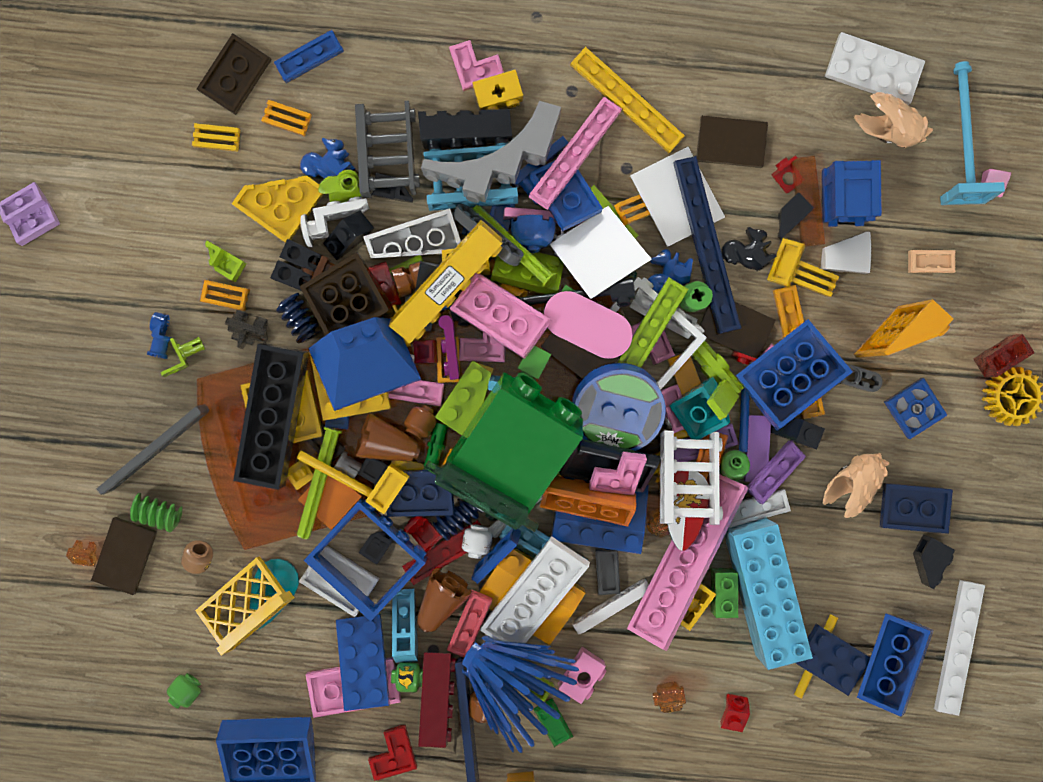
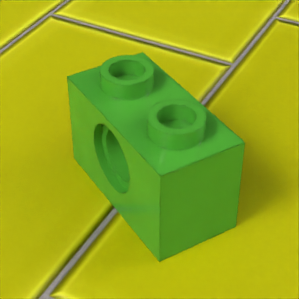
M534 346L528 356L522 359L518 369L521 370V373L531 378L539 379L551 354Z
M711 568V589L716 594L711 601V613L715 618H738V572L733 568Z

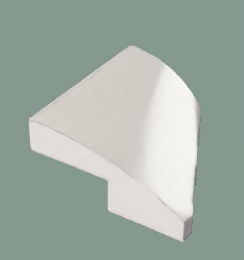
M864 232L822 249L820 269L841 273H870V232Z

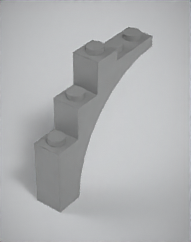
M539 101L532 118L510 143L491 154L474 160L439 162L424 159L421 166L423 175L428 180L434 182L441 180L454 188L463 187L464 197L471 202H486L493 178H496L498 182L503 184H515L523 159L531 165L538 166L541 164L545 166L561 117V107Z

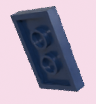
M444 469L402 470L410 477L386 511L387 517L454 515L453 484L442 478Z
M883 483L879 527L949 534L953 489Z
M816 624L807 637L813 658L797 662L796 664L849 696L868 666L870 657Z

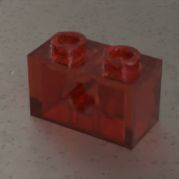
M1017 334L1006 337L973 358L984 377H998L1035 352L1025 336Z

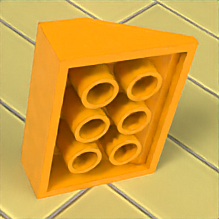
M933 299L898 306L854 353V356L856 358L888 356L932 338L940 337L949 330V324L954 318Z
M514 548L492 569L479 590V593L493 598L489 609L492 611L495 609L534 558ZM575 583L535 631L533 636L550 645L584 597V588Z

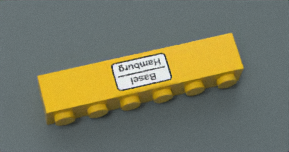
M480 220L390 320L389 327L409 343L415 338L417 340L420 339L425 333V327L428 323L433 324L440 317L441 309L444 306L448 308L456 299L454 295L459 290L464 291L471 283L470 278L475 273L480 274L487 265L485 262L491 256L494 258L503 248L501 246L502 237L484 221Z

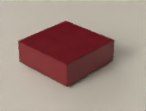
M437 340L413 341L414 364L438 363Z

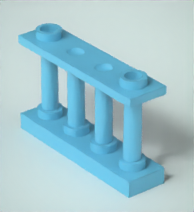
M508 143L451 150L431 149L424 152V159L439 162L474 160L491 154ZM438 180V182L433 181L434 192L432 195H427L429 211L446 210L449 208L456 209L458 204H465L469 207L476 205L482 207L518 204L517 187L512 188L510 183H501L499 189L489 190L486 202L479 201V203H474L467 200L463 195V187L461 186L456 188L454 193L443 192L441 180Z

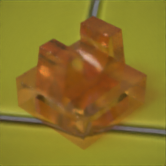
M76 540L73 547L68 548L66 557L72 564L95 567L97 562V545L95 542H89L88 547L82 549V541Z

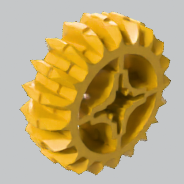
M1009 366L1006 369H999L998 374L993 373L990 375L992 380L985 382L989 387L982 391L987 393V397H983L981 400L987 401L988 404L985 405L984 409L991 410L988 416L996 417V422H1003L1006 426H1020L1021 423H1030L1029 419L1037 418L1035 412L1043 411L1039 407V404H1043L1041 399L1043 391H1040L1043 383H1036L1039 376L1032 375L1031 370H1024L1023 367L1015 368ZM1008 380H1010V383L1007 384V387L1004 390H1001L1003 385ZM1007 394H1015V396L1020 397V399L1012 398V396H1009ZM1026 402L1024 407L1019 412H1017V410L1020 409L1021 404Z

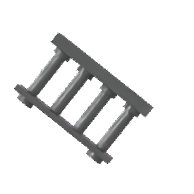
M404 101L405 111L373 114L370 111L367 112L364 104H355L359 188L363 199L372 198V191L375 188L410 186L412 195H417L416 188L420 187L419 174H415L412 122H416L415 108H411L409 101ZM406 121V133L384 135L368 133V125H372V123ZM407 142L408 155L373 157L369 153V147H373V144ZM408 164L409 177L381 179L371 177L370 169H374V166Z

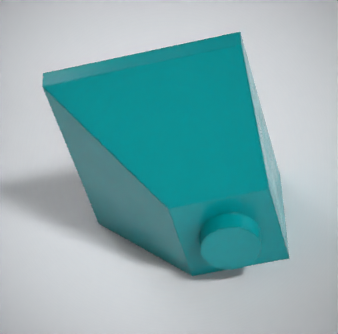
M714 377L695 386L669 405L691 439L699 440L730 423L729 414L720 420L707 404L708 399L718 386Z

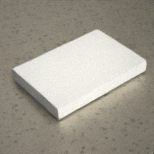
M326 546L320 552L325 559L367 597L369 596L380 578L329 546ZM308 566L299 582L355 617L359 610L315 570Z

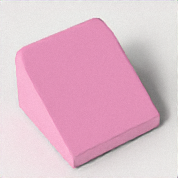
M988 169L983 172L981 183L1004 182L1006 189L1011 172Z

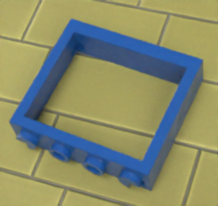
M361 498L304 561L368 620L372 621L420 570L428 557L426 556V551L421 546H415L409 541L410 537L406 532L401 529L397 530L392 525L393 521L387 515H381L376 508L365 502L364 498ZM359 510L363 511L416 560L376 604L320 554Z

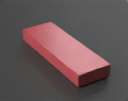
M472 590L447 647V651L465 657L468 650L474 644L493 598Z

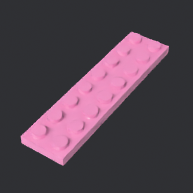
M719 474V506L723 509V518L720 520V525H709V518H704L696 539L684 551L679 550L674 542L671 541L627 627L628 630L665 651L668 650L748 490L746 485Z

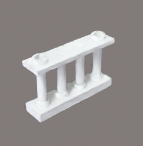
M663 431L660 433V524H673L674 519L677 517L709 518V525H720V520L723 518V509L719 506V452L722 451V438H719V432L709 434V440L677 439V437H674V431ZM677 448L709 449V463L677 462L674 459V450ZM677 471L709 472V485H677L674 482V473ZM677 494L709 495V508H677L674 505V496Z

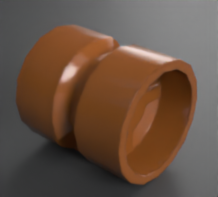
M420 262L410 264L408 269L400 267L391 270L399 298L411 295L413 290H415Z

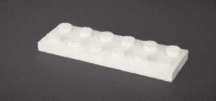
M551 536L481 625L480 631L497 641L526 643L588 569L590 562Z

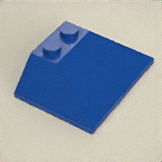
M374 317L332 331L309 347V352L334 411L421 380L403 337L389 327L391 319Z

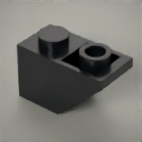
M360 210L343 218L323 244L333 257L339 260L364 240L363 236L369 235L374 227Z
M924 534L914 550L913 556L921 583L935 589L943 579L944 570L952 563L955 550Z

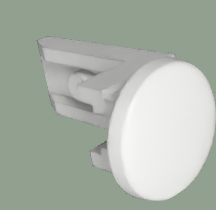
M354 197L349 199V202L340 203L339 201L327 203V206L313 208L315 220L308 221L306 214L301 215V230L306 245L313 247L312 240L328 238L327 221L345 218L360 210L362 213L369 209L367 199Z

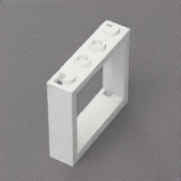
M637 277L634 280V289L639 288L654 301L658 294L652 289L654 287L653 284L644 277L642 280ZM617 302L611 306L610 310L614 312L619 310L620 307L617 306ZM680 308L676 309L672 318L687 330L695 340L657 381L660 390L707 338L703 334L705 332L704 329L695 322L692 325L686 319L688 317L687 314Z

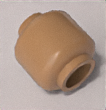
M195 540L185 546L181 557L183 568L192 574L205 572L211 564L213 549L204 541Z

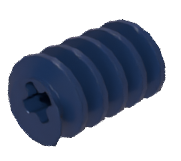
M299 292L281 301L276 310L279 314L284 313L281 319L288 321L286 327L288 329L294 328L291 331V335L298 336L296 339L298 344L307 342L322 332V330L315 331L319 325L318 323H310L314 316L305 315L309 308L301 309L304 300L296 301V298L300 295Z
M460 498L457 499L459 506H455L454 515L436 516L437 522H433L436 529L447 541L451 539L450 533L453 535L458 534L457 527L463 530L465 528L464 522L469 525L472 523L471 516L475 519L479 518L478 511L480 510L467 498H465L466 501Z

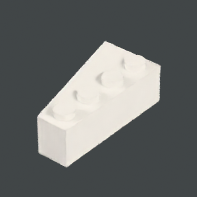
M450 208L363 236L371 258L442 254V250L455 249L461 242Z

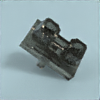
M236 310L232 318L227 317L225 325H228V332L233 333L231 339L238 341L237 347L244 349L246 344L253 346L255 340L267 343L269 324L267 319L256 317L254 324L250 325L247 324L248 314Z

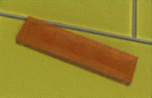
M815 156L799 157L792 162L795 195L799 192L814 207L798 223L800 242L805 244V247L824 245L825 237Z

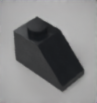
M793 418L779 430H776L771 424L770 433L817 450L825 428Z

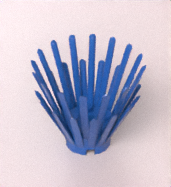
M483 636L481 639L485 642L481 646L475 642L466 653L462 665L467 670H462V673L469 677L490 729L492 730L493 727L498 735L499 728L510 750L514 752V747L509 737L517 750L522 753V746L513 734L512 727L499 706L527 743L534 747L533 739L520 724L521 719L517 715L518 711L543 735H546L548 731L529 712L533 710V705L520 693L553 718L559 719L560 714L530 692V689L539 695H543L545 690L563 701L569 702L570 697L537 678L551 679L553 677L571 685H576L577 681L518 657L574 672L579 671V668L555 661L576 662L573 659L551 655L556 652L548 649L551 646L497 641L490 636Z

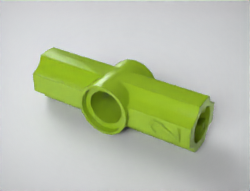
M704 340L691 355L701 366L700 370L707 379L714 377L718 384L727 379L737 394L740 393L744 387L729 370L728 363L721 355L716 354Z

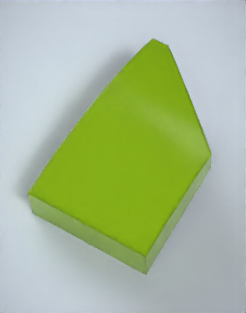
M206 241L205 245L210 255L209 265L214 267V270L237 282L247 263L215 244Z

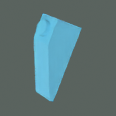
M401 589L392 598V657L395 663L418 661L415 589Z

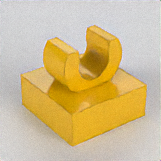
M299 461L289 468L287 477L296 490L312 480L314 472L309 465Z

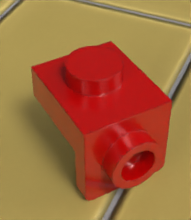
M424 516L412 517L404 528V531L410 534L426 552L443 538L430 520Z
M727 694L726 709L720 721L721 728L743 732L750 716L749 700L747 697Z

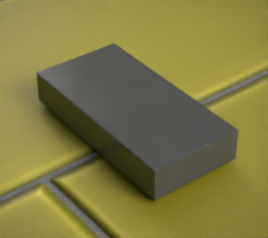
M611 549L595 550L598 595L620 594L618 551Z

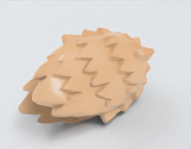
M877 92L870 96L876 103L875 105L885 115L869 116L861 113L854 116L856 122L865 133L876 137L884 143H895L901 148L925 142L927 140L926 137L933 131V128L928 127L926 116L922 117L916 108L908 106L900 98H896L888 93Z
M881 453L855 455L848 466L841 467L836 476L827 485L823 504H832L841 496L851 493L845 507L844 517L853 518L872 502L877 490L881 488L884 478L888 476L885 466L889 465L890 462L882 459Z

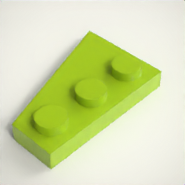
M472 360L435 418L462 435L484 403L492 373Z

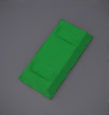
M553 698L545 703L560 714L559 719L553 718L539 706L533 708L541 724L547 729V735L555 748L574 736Z

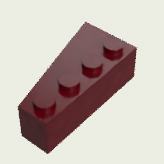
M424 652L418 747L446 748L448 742H451L452 728H449V718H453V705L450 704V695H454V681H451V672H455L456 658H452V653Z

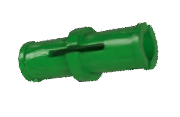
M436 423L431 440L427 443L429 448L424 467L438 469L441 452L445 449L444 441L449 426Z

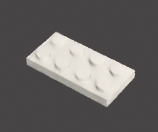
M841 32L837 38L825 77L873 94L877 92L892 94L909 105L912 102L925 61Z

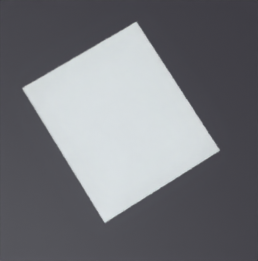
M689 147L630 175L667 247L692 235L673 164L675 160L693 157ZM700 170L711 215L715 223L725 218Z
M609 206L602 209L601 213L587 219L550 243V246L590 299L652 260Z

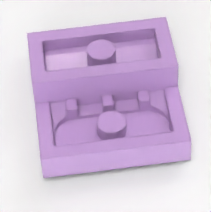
M35 182L0 202L1 218L4 223L9 225L16 243L21 246L60 224L51 205Z

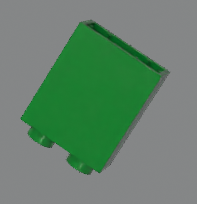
M504 372L447 457L442 478L522 524L583 439V419L580 418L582 415L580 408L570 400L559 397L554 402L540 394L542 387L530 376L518 373L514 378Z

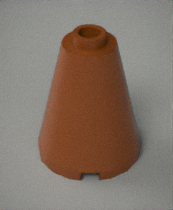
M369 413L361 430V437L357 442L355 456L367 459L411 462L413 458H418L421 446L418 445V440L374 414Z
M436 568L430 574L416 619L419 628L424 632L436 631L469 598L472 592L471 589L467 590L468 584L464 579L449 570L447 573L441 572L442 568Z

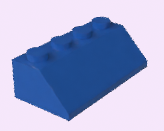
M886 613L857 698L902 717L906 712L934 630Z

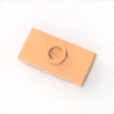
M956 250L908 251V273H955Z

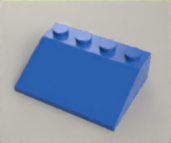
M808 319L738 373L736 377L763 415L776 430H779L853 371Z
M563 476V477L566 478V479H571V480H574V479H575V478H570V477H565V476ZM647 485L643 493L635 491L636 511L629 526L555 511L551 536L559 542L641 554L645 533L649 485Z
M311 717L222 720L216 744L225 782H316L314 731Z

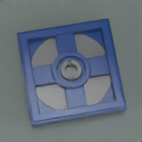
M924 378L918 379L884 401L907 439H912L947 416V413Z

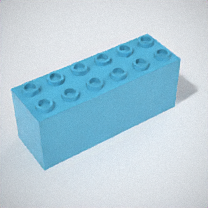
M763 518L728 528L725 540L732 567L738 572V590L755 656L768 670L812 659L778 524Z

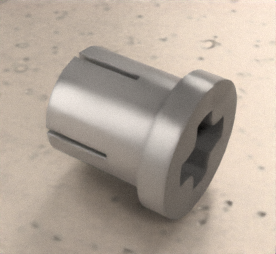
M343 451L334 469L354 479L362 463L347 455L346 451Z

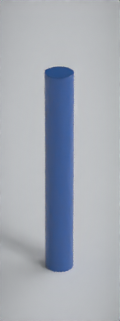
M745 388L741 390L739 451L748 452L750 395Z

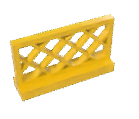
M259 556L195 611L220 645L216 649L222 656L238 647L295 597L290 591L285 592ZM256 565L262 571L261 579L252 578L253 568ZM237 581H246L245 592L237 591ZM252 582L261 583L260 595L251 593ZM266 584L272 585L277 593L274 596H265ZM222 594H231L230 605L221 604ZM236 595L245 596L244 608L235 606ZM250 597L259 599L257 610L249 609ZM207 607H216L215 619L207 615L205 612ZM221 608L229 610V621L220 620ZM235 611L244 612L242 623L234 622ZM220 624L228 625V634L225 637L219 632Z

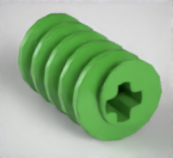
M691 282L684 286L689 290L679 305L688 312L704 309L712 301V290L703 282ZM691 295H696L697 299H692Z
M137 493L130 509L132 521H140L143 525L148 523L150 527L157 525L158 529L162 530L165 528L169 533L177 527L182 516V506L178 511H175L176 505L173 503L168 509L167 501H163L158 506L159 500L157 498L150 503V496L147 495L142 501V494Z

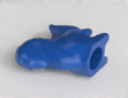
M322 138V142L328 152L323 157L318 153H307L300 162L301 171L308 177H316L319 174L325 179L328 176H337L343 170L355 171V167L351 162L344 161L349 156V153L345 149L343 150L344 143L337 139L327 140Z
M668 249L662 250L656 257L651 258L650 263L663 267L662 274H654L648 279L654 287L652 289L657 294L668 277L683 286L690 282L692 258L688 259L686 263L679 262V253H676L674 258L671 259V252Z

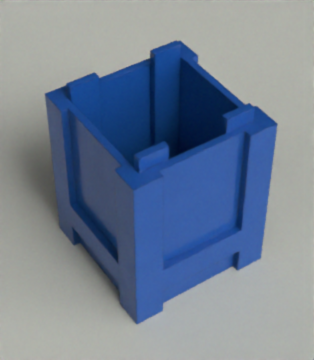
M881 160L834 161L831 166L822 170V223H828V227H837L838 223L855 222V226H864V222L876 221L875 217L882 216Z

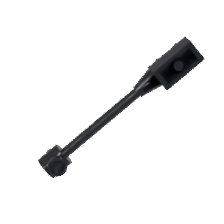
M627 275L595 297L611 295L612 302H617V306H629L631 300L635 299L633 276ZM583 289L571 291L589 298ZM459 290V291L454 295V296L456 297V299L458 298V296L460 295V293L462 292V290ZM557 293L515 297L528 305L547 303ZM451 311L453 321H458L459 326L471 325V323Z

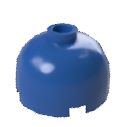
M543 215L517 216V221L514 218L511 219V234L530 253H539L540 249L547 247L554 239L556 220L552 217H549V221L543 220Z

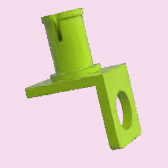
M200 337L183 345L178 344L176 339L170 338L181 363L160 372L163 377L170 376L189 367L186 361L187 357L205 350Z

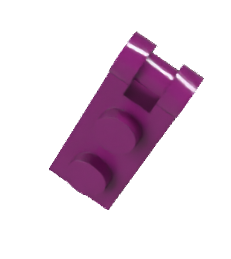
M444 315L439 319V326L444 329L445 339L441 340L442 352L447 353L448 362H444L445 376H449L450 380L460 379L454 322L451 317Z

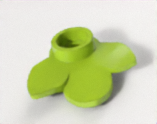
M343 170L337 176H328L320 183L318 192L329 194L330 202L339 201L344 203L351 198L362 197L359 188V177L352 170ZM346 178H351L348 182L344 181Z

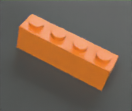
M557 474L543 493L540 508L629 526L636 511V493L634 495L594 491L590 490L589 483H586L584 480L566 479Z

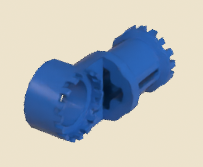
M155 312L152 315L150 331H152L151 336L153 340L147 355L154 357L158 355V358L163 359L168 358L166 352L170 338H172L165 336L168 330L167 327H169L167 323L170 322L168 321L170 320L169 315Z

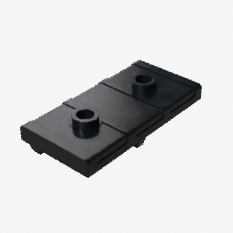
M582 439L560 469L559 474L561 476L590 481L595 467L617 470L623 452L645 454L647 460L635 490L643 493L661 459L660 455H652Z

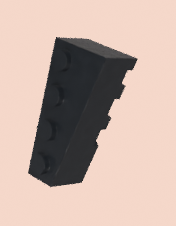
M510 109L480 110L478 115H474V112L469 110H460L456 115H451L447 111H437V114L433 116H426V111H418L422 145L424 149L429 151L444 147L463 149L466 145H473L475 148L485 147L488 143H495L496 145L498 143L511 142Z

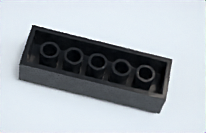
M267 343L257 344L233 481L277 490L286 486L310 352Z

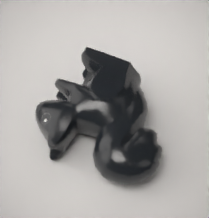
M747 227L746 234L750 243L745 246L739 240H729L722 246L721 253L727 263L736 265L739 262L745 268L758 272L773 262L777 255L774 253L768 254L766 251L772 243L771 241L763 243L767 238L766 231Z

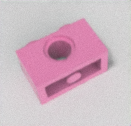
M581 647L573 659L576 662L570 664L571 666L578 667L579 671L566 670L564 676L576 680L577 684L571 685L563 681L558 682L559 690L582 704L584 699L588 700L594 691V684L597 680L601 681L606 673L604 660L584 647ZM582 672L589 674L586 680H580L577 677Z

